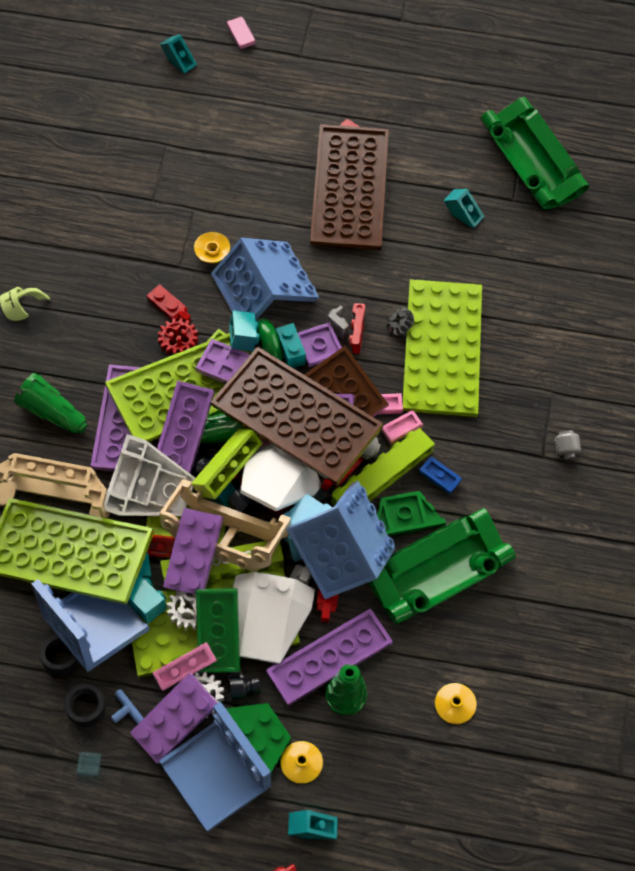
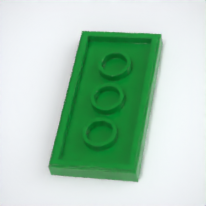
M238 588L196 589L197 646L199 647L207 642L216 658L215 662L199 670L198 673L240 672Z

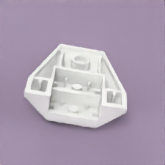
M127 434L107 491L104 504L105 509L120 516H160L161 510L181 481L185 479L193 482L195 477L146 440ZM179 495L168 513L174 516H182L183 508H186L187 503L181 498V495Z
M271 444L259 448L244 465L240 493L274 511H278L298 503L306 494H309L311 497L314 496L322 484L317 472Z
M251 572L236 575L233 588H238L240 657L280 664L312 609L315 589L293 578Z

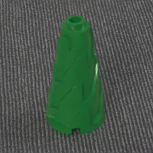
M37 372L36 374H31L21 385V395L16 393L14 403L17 406L71 433L77 434L80 432L82 434L88 426L85 416L76 410L70 402L60 395L59 391Z
M224 413L210 416L207 418L200 445L227 443L238 429L247 428Z
M346 664L341 667L327 686L325 693L326 701L335 713L342 716L350 714L351 716L362 710L366 703V685L361 676L360 669L356 665Z

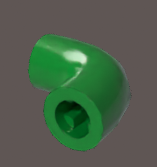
M266 318L258 319L257 333H259L263 350L282 360L284 358L275 327Z

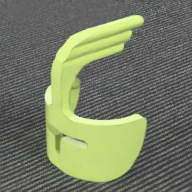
M16 287L0 296V304L8 319L18 321L29 317L28 313L21 307L19 298L32 295L38 300H50V297L37 288L22 290V288Z

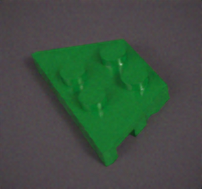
M420 491L381 498L377 516L384 523L388 537L446 525V520L437 514L435 508L426 501Z
M265 703L225 708L270 772H272L280 760L283 751L288 746L291 736L270 705Z

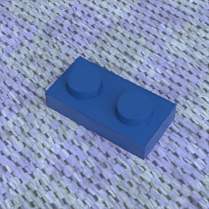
M432 456L419 469L421 475L449 495L462 480L460 476Z

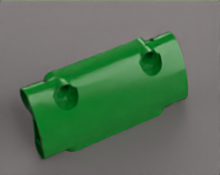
M520 97L498 114H495L493 110H489L481 116L480 120L543 210L568 203L589 189V184L581 175L577 165L526 97Z
M482 508L467 517H461L392 554L378 578L368 583L383 609L397 625L419 612L427 611L494 574L497 569L515 560L516 554L511 545L503 543L489 513L485 508ZM486 560L489 562L487 570L483 566ZM420 597L422 603L421 606L417 608L415 605V601L417 598Z

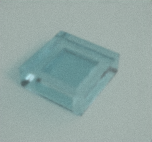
M80 752L77 775L99 776L102 755L100 753Z

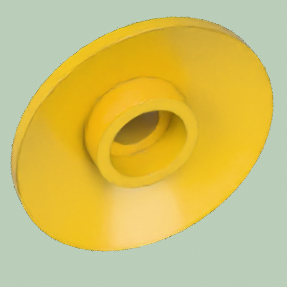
M207 232L197 238L194 244V251L196 256L203 262L218 263L230 251V243L221 233Z
M451 683L442 687L437 693L435 708L438 715L444 721L450 724H463L474 715L476 699L468 687L458 683ZM453 699H459L460 704H454Z
M294 742L284 750L281 756L282 772L294 783H309L315 780L322 770V755L319 749L309 742ZM300 757L306 759V762L304 764H300L298 762V759Z

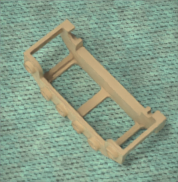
M13 453L8 456V460L0 463V482H2L0 483V506H6L9 498L14 499L16 490L91 504L89 515L109 519L110 512L106 511L104 505L107 490L96 476L93 468Z
M185 479L181 481L160 512L161 526L176 539L180 521L176 516L168 513L179 495H181V498L193 510L224 517L222 525L228 526L229 529L221 542L216 545L215 558L250 571L259 570L271 565L272 553L281 538L289 535L287 528L291 526L290 517L281 515L278 523L275 518H272L269 523L203 499L201 491H197V493L191 492L192 482ZM239 531L267 541L264 548L255 546L251 551V555L228 546Z

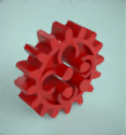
M173 318L172 323L166 321V327H160L161 332H158V343L161 345L162 351L166 350L167 355L171 352L175 355L195 347V343H198V331L195 330L194 324L190 325L189 320L184 323L182 318L179 319V322H176Z

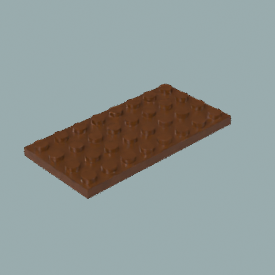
M320 124L310 245L381 250L389 129Z
M259 347L253 351L211 401V406L247 429H252L258 436L335 485L339 484L383 428L382 422Z

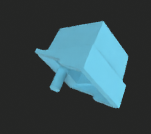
M306 494L298 503H295V506L289 512L287 511L283 515L290 517L291 525H294L332 507L327 503L323 505L309 494ZM290 535L284 537V540L289 543L293 561L297 562L303 559Z

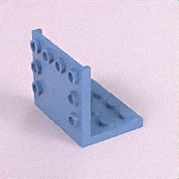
M240 238L211 273L231 311L255 313V321L273 300L315 302L319 298L315 287L309 281L306 272L302 269L298 258L294 255L291 246L287 242Z
M359 481L352 483L334 508L287 528L291 539L325 599L377 579L395 550L392 538L388 537L384 523L379 520L374 505L369 502L366 490L360 485Z
M39 579L32 583L43 619L87 672L149 631V626L142 621L128 603L125 605L73 592L62 600L59 598L55 599L52 596V590L47 584L43 585Z
M221 702L213 706L214 723L159 760L207 833L271 787L270 770Z

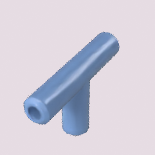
M121 689L117 690L115 696L124 707L113 714L111 719L114 723H117L127 714H130L135 722L139 724L144 718Z

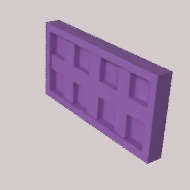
M211 339L196 366V372L226 384L250 354L241 350L231 349V346Z
M183 508L163 585L164 588L196 595V589H206L224 517Z
M189 673L130 733L157 764H160L159 760L171 753L214 710L213 706L218 702L192 673Z

